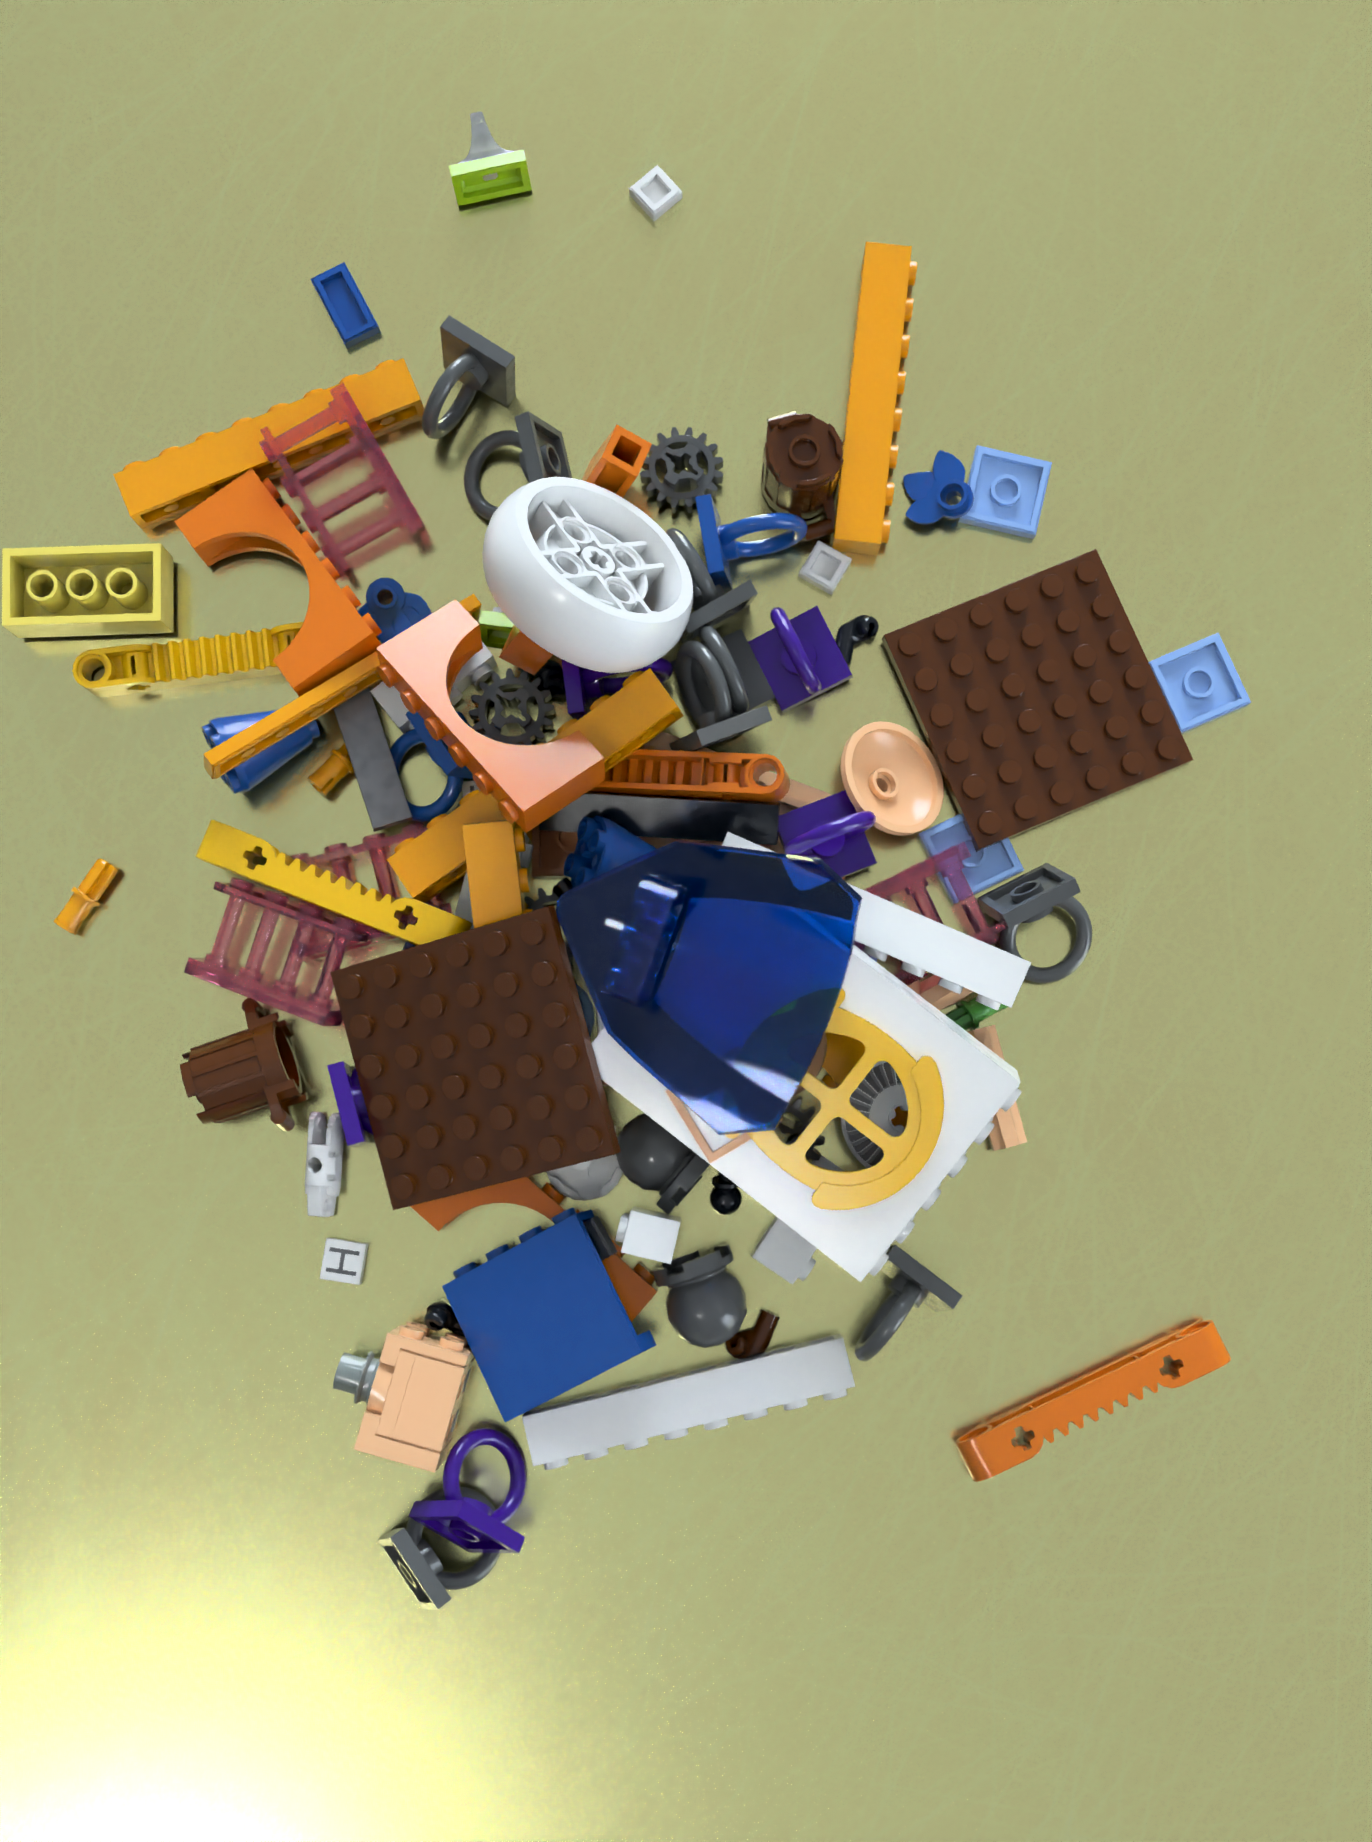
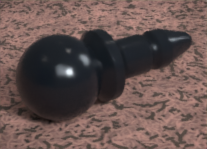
M718 1172V1176L712 1178V1184L715 1187L710 1194V1204L717 1213L730 1215L740 1207L742 1196L737 1188L738 1186Z

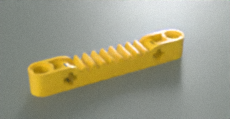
M303 622L279 625L271 630L263 628L260 632L248 630L245 634L235 632L230 633L229 636L217 634L214 638L202 636L198 640L187 638L183 639L182 642L168 641L167 644H131L92 649L82 652L76 657L72 672L74 679L82 687L98 697H112L279 675L282 672L273 659L289 646L299 632ZM104 666L105 672L102 678L92 681L93 671L98 667Z
M212 819L195 856L219 868L416 946L468 931L473 924L459 916L413 898L404 897L396 900L389 894L382 898V894L374 888L368 891V888L359 882L353 885V882L344 876L338 879V876L329 870L323 873V870L316 865L311 864L308 867V864L301 859L296 858L294 860L287 854L280 853L277 848L265 840ZM255 856H263L267 860L264 866L259 864L256 866L252 863ZM413 910L412 915L418 919L415 925L408 924L405 929V924L400 921V918L403 914L409 916Z

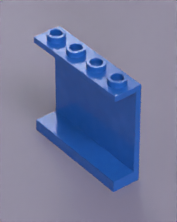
M573 1207L561 1212L552 1218L554 1225L543 1231L541 1226H538L518 1236L521 1243L510 1249L508 1244H505L485 1254L487 1262L478 1267L475 1262H472L453 1272L455 1279L442 1286L504 1422H508L657 1345L650 1330L637 1335L584 1226V1222L595 1217L591 1209L576 1213Z

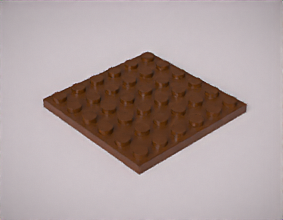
M1096 549L885 634L882 638L957 810L964 820L965 828L972 838L971 841L976 852L1193 761V757Z
M555 906L540 908L330 972L393 1210L621 1152Z

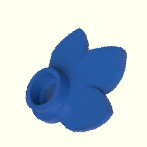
M938 451L933 463V472H917L903 477L907 494L914 501L908 508L906 517L915 523L927 525L933 524L943 517L949 519L960 518L972 508L974 496L970 486L964 482L965 468L959 459L948 452ZM954 496L961 497V501L958 504H948L950 498Z
M379 578L373 581L366 592L367 603L358 610L361 617L369 613L381 629L382 633L378 635V638L382 644L432 614L421 596L404 592L402 586L391 578ZM382 590H389L393 594V600L388 605H383L378 600V594Z

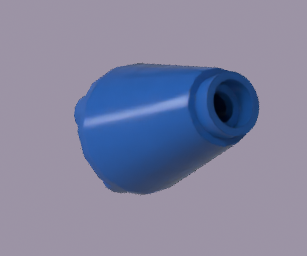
M277 710L217 717L209 720V724L202 726L201 729L207 744L212 749ZM313 720L222 775L221 779L224 784L228 783L233 794H243L250 791L310 746L313 742L312 739L320 736L316 720Z
M585 816L578 826V841L575 851L570 853L565 860L564 876L571 878L572 887L575 892L655 856L662 851L610 819L595 816L594 818Z

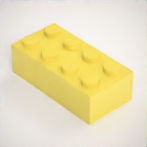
M161 543L2 548V626L18 638L174 633L173 557Z

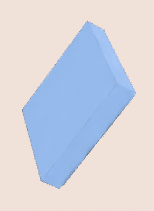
M977 445L967 482L973 492L974 502L970 511L960 517L958 522L1034 539L1052 462Z
M1219 633L1149 661L1181 734L1246 707L1251 703Z
M960 814L917 835L952 905L1024 871L1009 838L976 852L971 841L972 838L969 836Z

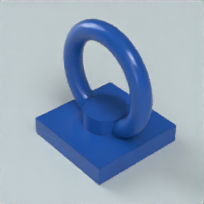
M711 494L695 497L708 572L714 585L720 584L725 593L733 589L729 560L738 559L739 557L761 556L787 549L801 541L807 533L806 521L800 516L790 513L755 515L722 525ZM772 529L788 530L777 536L762 540L737 541V538L754 532Z
M408 711L405 715L415 729L401 735L390 748L398 776L399 767L404 755L409 749L420 743L426 744L428 755L448 776L443 793L432 804L417 806L407 800L412 820L426 822L447 813L452 808L461 792L463 779H473V774L466 766L460 768L454 762L448 751V746L442 739L436 741L425 727L424 719L418 712L412 714ZM456 711V713L459 715V717H460L469 727H471L470 724H469V723L467 722V720L465 719V717L463 716V714H462L461 712H457V711Z

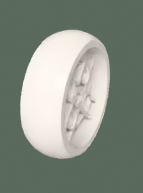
M548 477L520 487L510 494L493 513L485 533L482 552L486 582L493 598L508 619L537 645L560 659L582 668L605 673H623L641 669L659 660L680 640L689 622L693 605L691 574L685 559L671 538L638 507L619 495L595 484L573 478Z

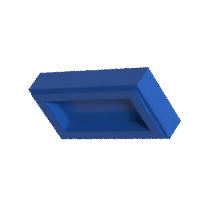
M345 262L311 278L316 292L347 349L381 332Z

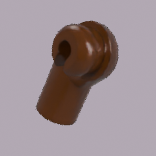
M761 1309L753 1329L736 1333L731 1339L726 1341L725 1347L727 1352L736 1359H745L765 1352L780 1317Z

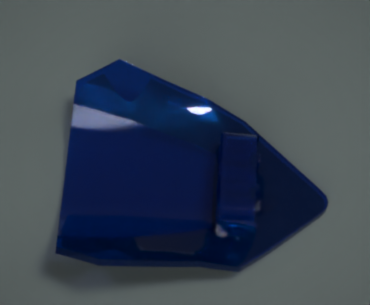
M680 840L635 858L562 894L556 904V913L607 1033L637 1063L661 1082L718 1135L777 1129L814 1059L835 1009L853 950L862 897L821 858Z

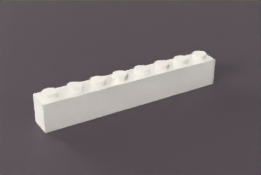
M727 832L720 848L781 855L730 832ZM783 856L795 884L801 889L814 887L833 878L830 875ZM841 880L839 881L850 891L854 898L855 909L852 919L807 908L847 940L853 939L866 945L863 950L865 954L884 962L888 955L903 961L901 969L923 978L926 971L941 977L938 985L958 994H961L963 987L976 992L978 996L975 1001L995 1010H999L1001 1004L1012 1008L1031 965V962Z
M835 1334L763 1352L745 1359L730 1360L533 1409L524 1413L522 1419L533 1466L544 1464L545 1470H551L569 1464L568 1458L584 1454L585 1460L596 1459L609 1454L608 1448L624 1444L625 1450L636 1449L648 1445V1438L663 1434L665 1440L676 1439L688 1435L687 1428L702 1424L704 1425V1430H712L728 1425L727 1418L743 1415L744 1420L757 1419L768 1415L767 1408L783 1405L784 1410L801 1408L808 1405L807 1398L823 1395L824 1400L841 1398L848 1395L847 1388L855 1387L844 1339L841 1334Z

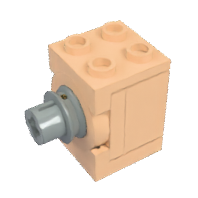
M407 1321L406 1325H400L387 1333L380 1358L375 1357L372 1351L368 1353L366 1358L344 1352L337 1366L333 1389L354 1394L355 1404H359L361 1401L366 1402L367 1408L362 1418L354 1450L435 1473L447 1456L474 1361V1355L465 1337L446 1332L445 1337L429 1334L430 1328L426 1325Z

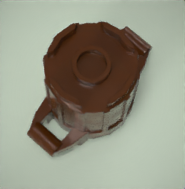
M791 411L768 418L761 483L763 495L769 506L778 513H790L803 519L812 518L822 513L823 520L807 525L805 541L833 534L835 519L834 497L844 461L842 459V439L840 440L835 428L830 423L827 424L811 414H797L796 411Z
M247 998L242 1002V1009L245 1012L248 1029L195 1046L190 1049V1052L182 1054L183 1058L188 1060V1062L180 1064L183 1084L188 1098L196 1096L198 1102L203 1105L205 1111L196 1114L203 1124H220L269 1107L271 1121L282 1131L287 1132L295 1126L290 1106L308 1100L307 1092L302 1093L299 1068L287 1037L292 1034L285 1019L277 1021L279 1019L278 1012L266 1016L265 1009L254 998Z

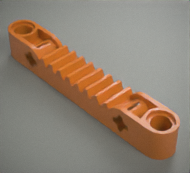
M637 749L605 773V780L590 791L777 802L788 793L790 778L781 761L775 756L768 754ZM767 771L777 773L776 780L770 786L763 787L758 785L759 777Z
M1202 1321L962 1435L955 1441V1444L974 1482L986 1480L1033 1458L1039 1453L1044 1438L1049 1443L1054 1442V1429H1057L1064 1436L1069 1435L1068 1423L1071 1422L1078 1428H1083V1415L1096 1422L1099 1420L1098 1408H1101L1108 1414L1114 1413L1113 1401L1123 1407H1127L1128 1394L1138 1400H1142V1387L1153 1393L1158 1392L1157 1383L1168 1388L1181 1387L1226 1365L1231 1358L1213 1321ZM1164 1357L1173 1360V1362L1168 1365L1170 1370L1168 1374L1159 1369L1165 1365L1163 1360ZM1017 1427H1021L1026 1432L1023 1434L1024 1442L1022 1444H1018L1013 1439L1016 1437L1014 1429Z

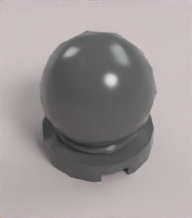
M645 1113L637 1115L626 1123L617 1138L621 1152L617 1153L616 1156L621 1171L631 1183L641 1189L659 1191L661 1198L656 1205L668 1215L703 1177L701 1176L702 1173L710 1165Z
M727 1243L715 1245V1252L700 1257L698 1250L672 1259L671 1264L663 1263V1268L652 1269L656 1285L658 1287L667 1286L670 1288L666 1300L669 1322L677 1335L691 1345L702 1348L722 1345L739 1332L747 1314L746 1294L736 1277L725 1271L726 1265L734 1261L730 1246Z

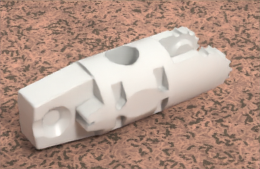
M312 1111L309 1115L305 1172L308 1216L330 1217L335 1212L336 1198L339 1196L341 1188L344 1130L339 1113L329 1116L328 1124H326L327 1119H325V1115L321 1112Z

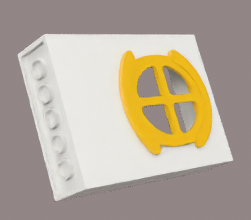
M703 897L685 920L674 957L654 998V1001L677 1024L716 1057L721 1058L738 1047L740 1053L737 1059H734L727 1065L762 1090H764L765 1078L769 1071L779 1069L820 1101L821 1108L797 1140L791 1144H786L779 1138L770 1123L763 1126L742 1128L735 1101L728 1090H725V1093L716 1095L711 1102L713 1113L722 1118L723 1123L713 1120L708 1114L707 1100L709 1096L690 1106L678 1095L712 1151L717 1150L745 1132L751 1138L709 1164L859 1282H862L868 1273L875 1276L882 1269L889 1258L886 1253L894 1240L901 1244L915 1226L913 1219L918 1210L923 1208L927 1211L941 1194L939 1187L942 1180L947 1174L952 1178L958 1174L968 1160L965 1154L973 1142L980 1145L995 1125L992 1123V1120L998 1110L1001 1108L1006 1112L1021 1094V1091L1018 1089L1021 1081L1015 1068L804 907L748 899ZM608 1021L592 1042L601 1079L708 1162L665 1092L671 1087L623 1043L613 1032ZM812 1034H840L862 1042L865 1046V1052L840 1085L830 1088L790 1058L787 1050L795 1040ZM879 1061H886L892 1066L903 1085L907 1098V1125L903 1133L896 1137L889 1135L850 1103L852 1093ZM841 1117L883 1150L884 1155L876 1165L866 1169L834 1171L811 1164L806 1158V1152L833 1118Z

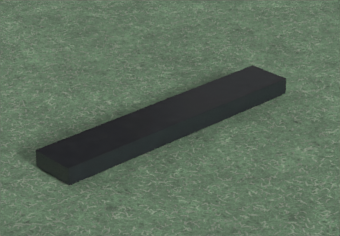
M588 791L540 823L539 830L577 832L583 817L594 818L595 816L610 819L632 834L642 837L723 842L727 832H730L755 844L777 845L780 803Z

